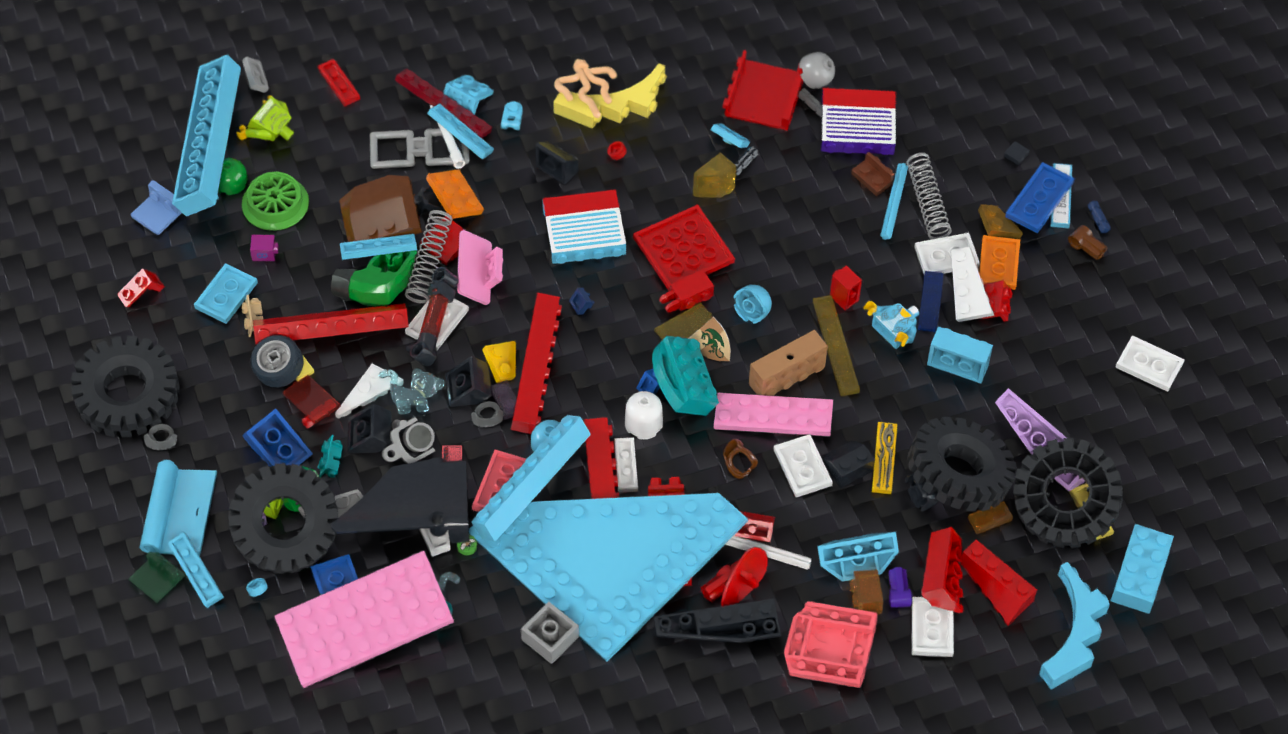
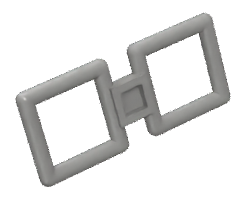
M427 129L424 132L425 137L415 138L412 130L370 133V160L373 169L412 167L415 164L414 157L425 156L426 165L428 166L454 164L451 157L433 158L432 136H443L440 129ZM406 138L407 160L378 161L377 139ZM461 142L462 157L465 164H468L470 161L469 148Z

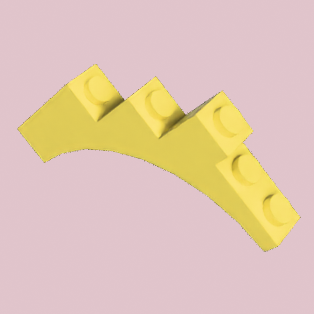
M658 64L652 73L641 82L628 89L610 93L609 95L612 99L610 104H606L601 95H587L593 99L601 113L599 118H595L589 106L579 99L578 93L571 92L573 96L572 101H567L564 94H558L554 101V113L590 128H593L596 122L599 123L602 116L621 123L623 118L628 116L629 111L648 118L651 112L654 113L656 110V95L660 84H664L666 80L665 66Z

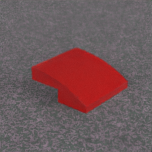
M453 220L451 225L447 226L449 231L445 232L448 237L443 240L446 243L441 245L444 250L438 251L442 256L437 259L445 265H448L459 256V234L464 230ZM435 224L433 226L439 230H448L446 227ZM429 231V232H431L432 234H434V235H436V236H440V237H445V236H446L445 234H443V233H441V232ZM427 237L433 242L444 243L438 238ZM426 238L423 239V242H429ZM426 244L428 247H431L433 249H442L441 247L434 244ZM427 250L433 256H440V254L434 251Z

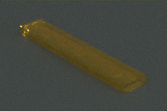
M832 296L813 298V305L824 342L828 346L827 352L840 395L845 396L859 393L860 388Z

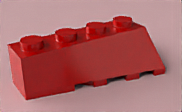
M952 527L931 533L921 592L922 596L932 606L962 613L963 605L959 604V598L963 597V589L959 588V579H962V571L959 565L962 562V539Z
M975 540L963 551L961 565L973 581L980 586L982 593L985 597L989 598L997 613L1001 614L1004 622L1009 626L1034 601L1037 589L979 541Z

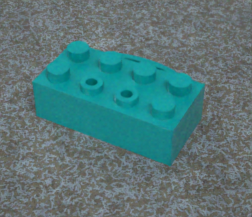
M666 336L654 348L652 354L654 373L664 396L675 412L707 416L719 401L716 395L717 391L713 387L700 350V343L696 339Z

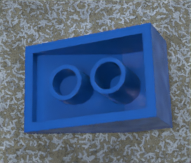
M274 409L242 435L252 449L270 467L275 466L276 463L300 465L313 454L277 409Z

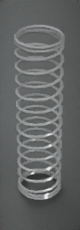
M925 153L914 154L908 158L906 164L911 174L910 177L918 197L917 200L925 220L924 223L928 236L932 240L947 237L952 229L950 224H948V218H946L947 213L944 212L945 207L942 206L943 201L940 200V190L937 188L936 178L933 177L934 172L932 171L933 167L930 165V158ZM917 156H926L928 158L919 159L909 165V161ZM927 160L922 165L912 166L914 163L918 161ZM928 166L931 168V170L921 171L916 175L913 174L914 171L923 170ZM932 172V176H925L923 178H920L919 180H915L916 176H924ZM934 178V182H926L920 186L916 185L918 182H925ZM933 184H936V187L927 188L922 192L918 191L919 188H925ZM935 189L938 190V193L929 194L924 198L920 197L922 193H930ZM937 195H939L940 197L939 199H933L926 203H922L923 199H931ZM941 201V205H934L928 209L923 208L925 205H932ZM940 207H943V211H936L929 215L925 214L927 211H933ZM942 213L945 214L944 217H937L931 221L927 220L928 217L937 216ZM944 218L947 220L946 223H938L933 227L928 226L930 223L939 222ZM940 227H947V228H948L947 230H945V231H943V232H939V233H933V232H932L933 230H935V229H937V228H940ZM949 230L947 234L940 237L930 236V233L941 234Z
M433 210L429 213L430 218L427 220L426 231L423 233L422 244L419 246L418 257L415 259L417 263L413 265L414 270L411 272L413 276L409 278V289L405 291L406 298L416 303H426L429 298L425 293L418 291L422 290L427 293L428 291L426 290L428 289L419 287L414 283L430 286L429 284L433 283V281H422L415 276H422L432 280L430 278L432 277L431 275L423 274L418 270H426L434 274L433 271L438 269L434 264L440 263L437 258H440L442 255L438 251L444 250L441 245L446 243L443 240L448 237L445 232L449 231L447 226L451 225L453 220L448 213ZM433 213L442 214V215L448 217V218L450 219V221H449L448 219L444 218V217L432 216L431 214H433ZM432 219L436 223H429V220ZM431 224L444 226L448 230H439L433 227ZM430 225L433 229L427 230V226ZM429 231L441 232V233L445 234L446 236H445V237L436 236V235L432 234V233L429 232ZM428 232L432 236H425V233ZM427 237L438 238L444 243L433 242ZM426 238L429 242H423V239ZM426 244H434L441 247L442 249H433L431 247H428ZM424 245L427 248L421 249V246ZM423 250L434 251L440 254V256L430 255ZM422 251L426 255H419V252ZM420 257L423 261L418 262L417 259ZM422 257H430L436 259L438 262H430L423 259ZM419 263L430 264L436 267V269L426 268ZM418 264L422 268H415V265ZM416 270L419 274L414 275L413 272ZM414 277L418 281H412L411 279ZM412 283L417 288H410L409 285ZM408 293H414L419 296H423L426 298V300H418L412 298L408 295Z

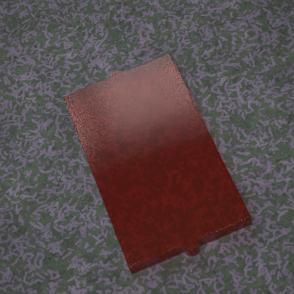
M309 375L298 382H294L292 386L283 391V395L314 424L326 416L329 417L332 412L341 407L340 403Z

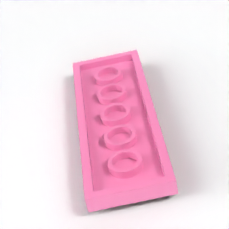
M717 393L719 403L716 405L714 429L819 436L831 435L833 400Z

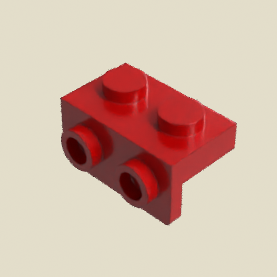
M1004 280L984 284L983 286L988 295L994 316L983 317L982 319L1000 316L1003 321H1008L1011 312V288L1007 286Z

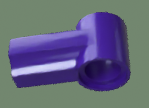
M896 567L889 570L890 607H911L912 597L911 590L908 589L906 569Z

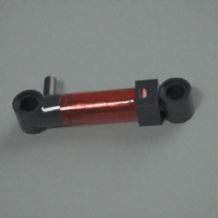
M439 267L432 276L434 284H430L427 292L430 300L418 340L415 344L406 346L410 356L425 367L432 365L436 360L437 352L435 347L448 303L453 302L456 293L454 289L459 282L458 277L445 267Z

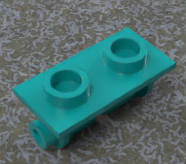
M331 435L328 441H324L321 452H323V458L320 459L318 469H320L319 477L326 473L328 477L334 478L338 474L340 461L333 458H341L343 445L339 440L333 441V435Z

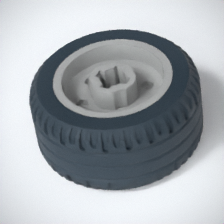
M272 335L256 344L257 346L253 349L250 362L253 372L262 383L278 388L287 386L298 378L302 371L304 360L301 350L292 339L283 335Z

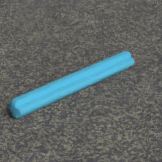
M905 163L897 165L881 231V237L884 240L891 239L908 170V166Z

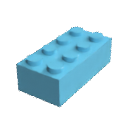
M1135 524L1111 602L1150 614L1174 536Z

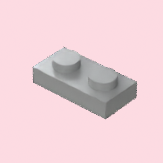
M246 57L242 62L250 87L265 93L269 87L261 62Z

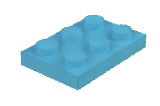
M225 263L194 303V307L227 324L244 302L246 296L257 285V278Z

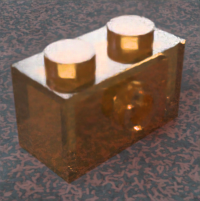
M878 570L854 571L853 579L850 580V591L855 594L852 596L853 607H857V610L882 614L883 597Z

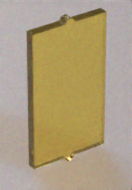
M699 303L656 327L655 331L662 340L666 336H679L688 339L713 318L711 316L712 313L708 312L702 303Z

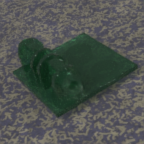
M150 551L146 555L147 562L129 580L158 603L186 575L158 552Z

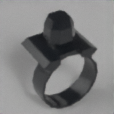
M422 186L418 194H414L419 216L425 208L429 211L443 210V206H434L424 199V193H434L431 187L425 189Z

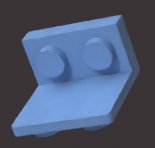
M152 180L148 184L150 196L131 213V217L159 235L182 212L172 204L174 194Z

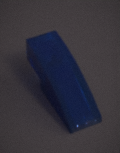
M925 271L918 330L937 331L944 273Z

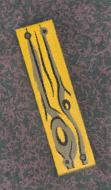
M878 422L872 492L892 493L897 424Z

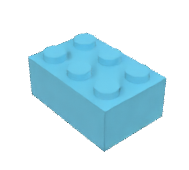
M938 327L930 346L927 365L982 383L989 366L993 345L988 344L986 341L973 339L965 334L953 332L948 328Z

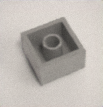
M548 602L521 629L522 640L553 664L579 637V625Z

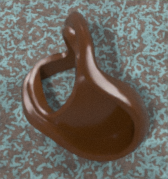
M733 439L726 445L723 455L728 471L734 477L741 479L747 476L752 469H755L758 460L750 450L743 447L744 443L742 441ZM739 452L744 453L752 464L744 473L739 471L732 462L734 455Z

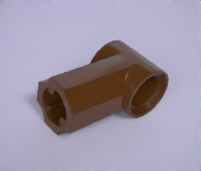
M1085 225L1079 226L1068 237V241L1073 248L1083 249L1096 260L1100 259L1107 250V246L1096 239L1091 230Z

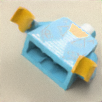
M868 301L863 309L868 310V316L873 314L872 326L895 349L900 345L904 347L905 344L914 341L917 332V320L915 317L919 315V311L915 306H911L906 310L899 303L877 306L874 302Z

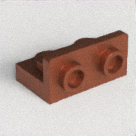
M870 152L866 154L865 160L852 169L851 174L876 196L893 185V171L882 164L879 158L873 156Z

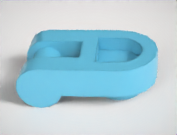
M511 101L504 107L501 128L507 129V127L514 128V130H520L522 106L518 102Z

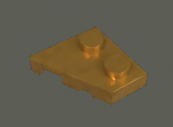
M980 205L978 210L988 236L1021 238L1022 231L1010 219L1005 217L1006 214L998 206Z

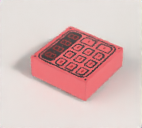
M442 446V459L445 461L462 460V446Z

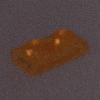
M1004 501L994 508L991 506L989 510H979L968 516V520L976 534L1010 522L1013 519Z

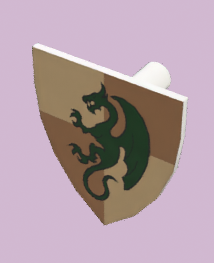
M714 317L688 338L696 339L700 343V350L703 356L716 361H730L731 349L728 336L724 328Z

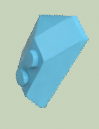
M896 532L862 535L835 540L817 546L820 566L842 582L882 574L899 552Z

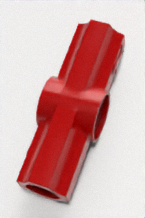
M739 560L731 566L725 565L716 574V577L701 587V592L707 601L713 602L723 594L726 584Z

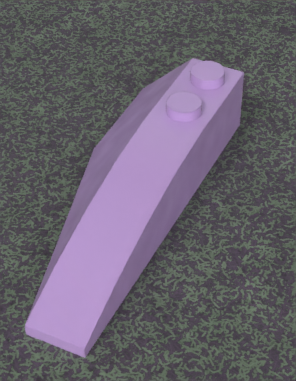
M1009 388L995 402L1031 455L1038 446H1047L1048 441L1057 439L1058 442H1062L1066 438ZM1072 473L1061 474L1054 478L1068 491L1085 482L1083 478L1079 479L1078 475Z

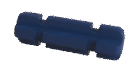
M1091 201L1088 204V208L1096 224L1099 225L1100 232L1107 233L1111 227L1102 210L1099 209L1098 202Z

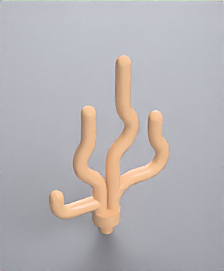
M577 59L573 66L576 74L556 79L554 86L557 91L564 94L567 101H572L573 96L571 92L562 84L580 80L583 87L578 92L579 99L589 106L595 118H599L601 113L595 102L585 94L591 88L590 82L600 85L601 96L606 104H610L612 99L608 93L609 84L606 80L594 75L608 74L610 78L615 79L617 74L610 67L589 68L585 60Z

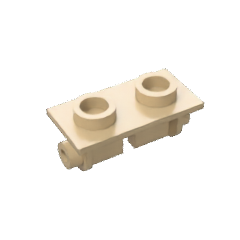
M247 295L245 302L242 303V313L246 314L244 327L245 330L248 329L249 337H251L252 332H254L253 320H262L263 316H256L262 315L261 301L258 298L249 300V295Z

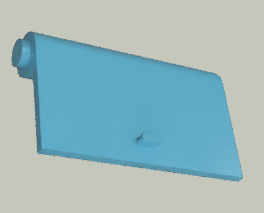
M163 460L158 463L140 543L142 551L151 554H174L167 542L185 532L197 553L201 554L217 477L216 470H181L171 460Z

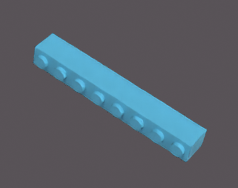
M565 416L560 424L549 433V436L538 445L533 454L525 460L524 464L514 472L507 483L502 485L498 493L489 500V503L477 513V516L471 522L482 539L496 542L591 435L581 417Z

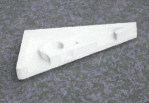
M371 364L336 411V417L347 416L352 413L351 410L361 405L363 407L376 400L379 396H384L397 385L399 387L404 384L403 379L390 372L387 374V371L384 372V369Z

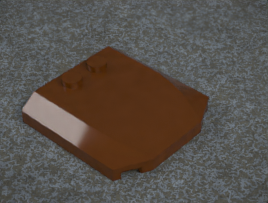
M388 175L354 187L339 200L348 242L422 233L413 188L408 176Z

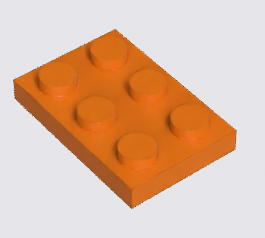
M459 169L427 175V182L452 219L483 213L484 208Z
M983 235L979 269L983 284L1004 280L1008 287L1013 290L1016 289L1020 249L1019 239Z

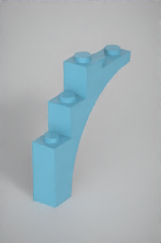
M1068 562L1061 565L1058 575L1071 599L1073 624L1071 634L1064 646L1054 657L1041 666L1039 674L1050 689L1057 687L1091 667L1094 657L1092 651L1087 646L1098 641L1102 632L1099 623L1094 620L1105 615L1109 607L1107 597L1101 594L1098 589L1091 592L1087 583H1083L1079 578L1077 570L1071 567Z

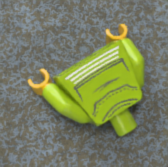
M269 95L267 97L268 101L263 100V106L250 120L248 128L246 129L244 125L239 127L241 132H236L238 138L244 140L247 137L274 141L280 134L288 141L294 134V131L287 127L291 116L286 103L276 100L272 95Z

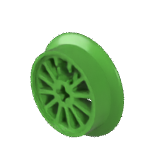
M268 172L255 178L242 199V211L246 219L254 226L265 230H282L295 225L304 217L309 206V197L305 188L292 176L282 172Z

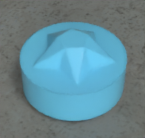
M257 578L252 580L246 589L250 596H258L267 590L268 585L263 578Z

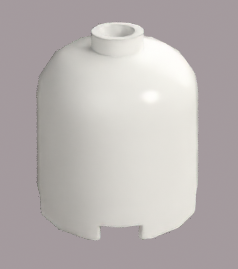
M641 391L633 394L626 404L625 428L628 433H632L638 439L653 438L663 427L662 403L655 394Z

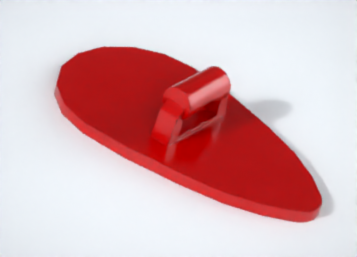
M753 547L743 554L726 584L721 606L739 603L754 588L758 587L768 566V557L762 548Z

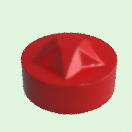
M616 141L608 147L607 152L613 160H619L625 156L627 149L622 142Z

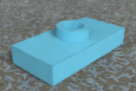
M713 124L711 128L713 132L723 137L722 140L728 144H734L739 148H747L750 143L749 140L723 124Z

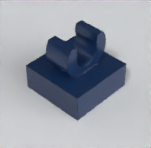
M577 288L569 300L577 315L584 314L595 303L589 298L590 294L586 293L584 288Z

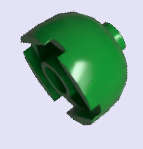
M224 158L218 192L226 193V195L237 194L244 190L245 184L248 182L246 168L237 159Z

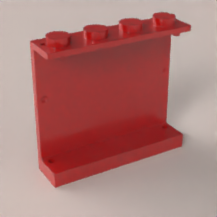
M744 50L742 57H738L736 67L738 69L737 71L734 70L732 75L733 84H729L727 94L729 96L723 102L725 116L788 131L799 97V91H801L804 81L801 77L803 73L802 68L798 66L797 71L749 61L746 60V51Z

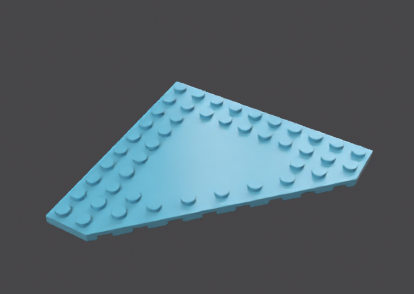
M719 493L530 502L496 542L482 539L474 525L469 529V535H472L484 549L545 605L550 602L579 625V637L607 662L748 522V519Z

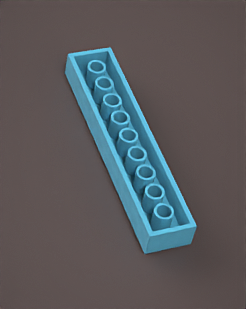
M228 55L200 66L198 70L172 204L186 217L216 204L241 67Z

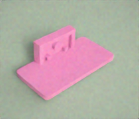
M462 230L459 234V282L457 291L465 297L487 305L490 303L491 288L500 283L503 278V249L496 247L492 250V243L465 230Z

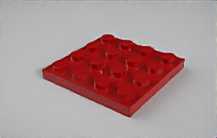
M695 205L633 233V239L668 291H670L671 283L703 269L706 275L735 262L734 256L699 205Z

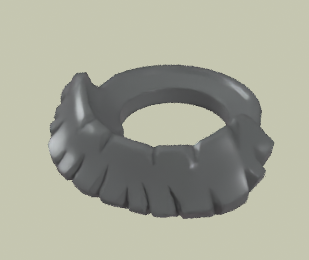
M487 401L476 407L475 412L471 414L474 425L486 428L501 423L504 415L497 403ZM491 407L495 409V414L491 418H483L480 415L481 411L484 408Z
M158 424L153 426L148 434L144 435V442L150 449L167 450L176 445L177 435L174 434L173 429L169 425ZM158 430H165L169 433V436L165 441H156L153 436L154 433Z

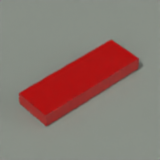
M334 59L318 66L320 73L344 107L360 99L359 93Z

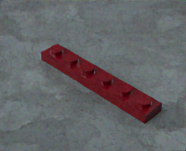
M405 69L397 74L395 81L434 107L441 104L479 137L483 138L491 132L492 126L417 76L413 71Z

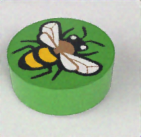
M469 535L470 542L457 543V549L461 554L471 555L476 551L477 541L472 535Z

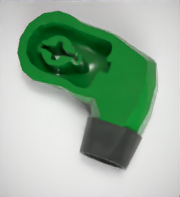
M417 250L375 255L368 263L367 268L359 271L357 269H336L331 282L333 296L340 297L343 301L354 300L371 307L391 304L409 283Z

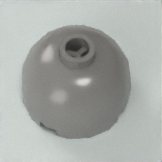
M820 52L811 53L804 56L800 61L799 68H802L803 71L801 77L810 88H823L834 78L835 67L830 57Z

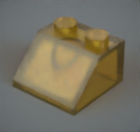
M719 153L694 173L693 195L695 197L722 198L727 193H731L735 188L736 165L722 153Z

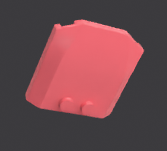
M808 601L804 609L800 613L797 612L793 617L784 650L790 676L860 688L863 683L876 630L877 613Z

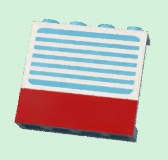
M616 190L542 199L543 214L546 218L552 253V264L626 255V240Z

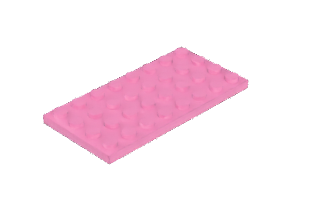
M424 551L275 615L303 688L454 622Z

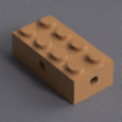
M815 330L751 363L750 387L756 395L774 396L777 392L790 388L792 384L805 380L812 373H818L823 370L826 363L828 346Z

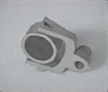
M416 417L408 421L394 420L392 422L393 430L390 432L392 444L383 450V459L392 462L401 457L405 463L409 464L435 451L434 448H430L434 442L433 429L425 423H414L417 421ZM407 427L403 433L405 446L413 452L424 451L415 458L405 451L399 439V431ZM388 451L392 452L391 457L387 455Z

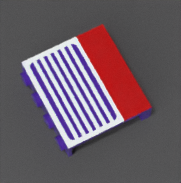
M823 88L821 151L864 154L870 152L871 154L894 155L895 91Z

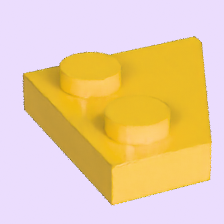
M515 341L488 345L482 349L496 383L511 381L516 377Z

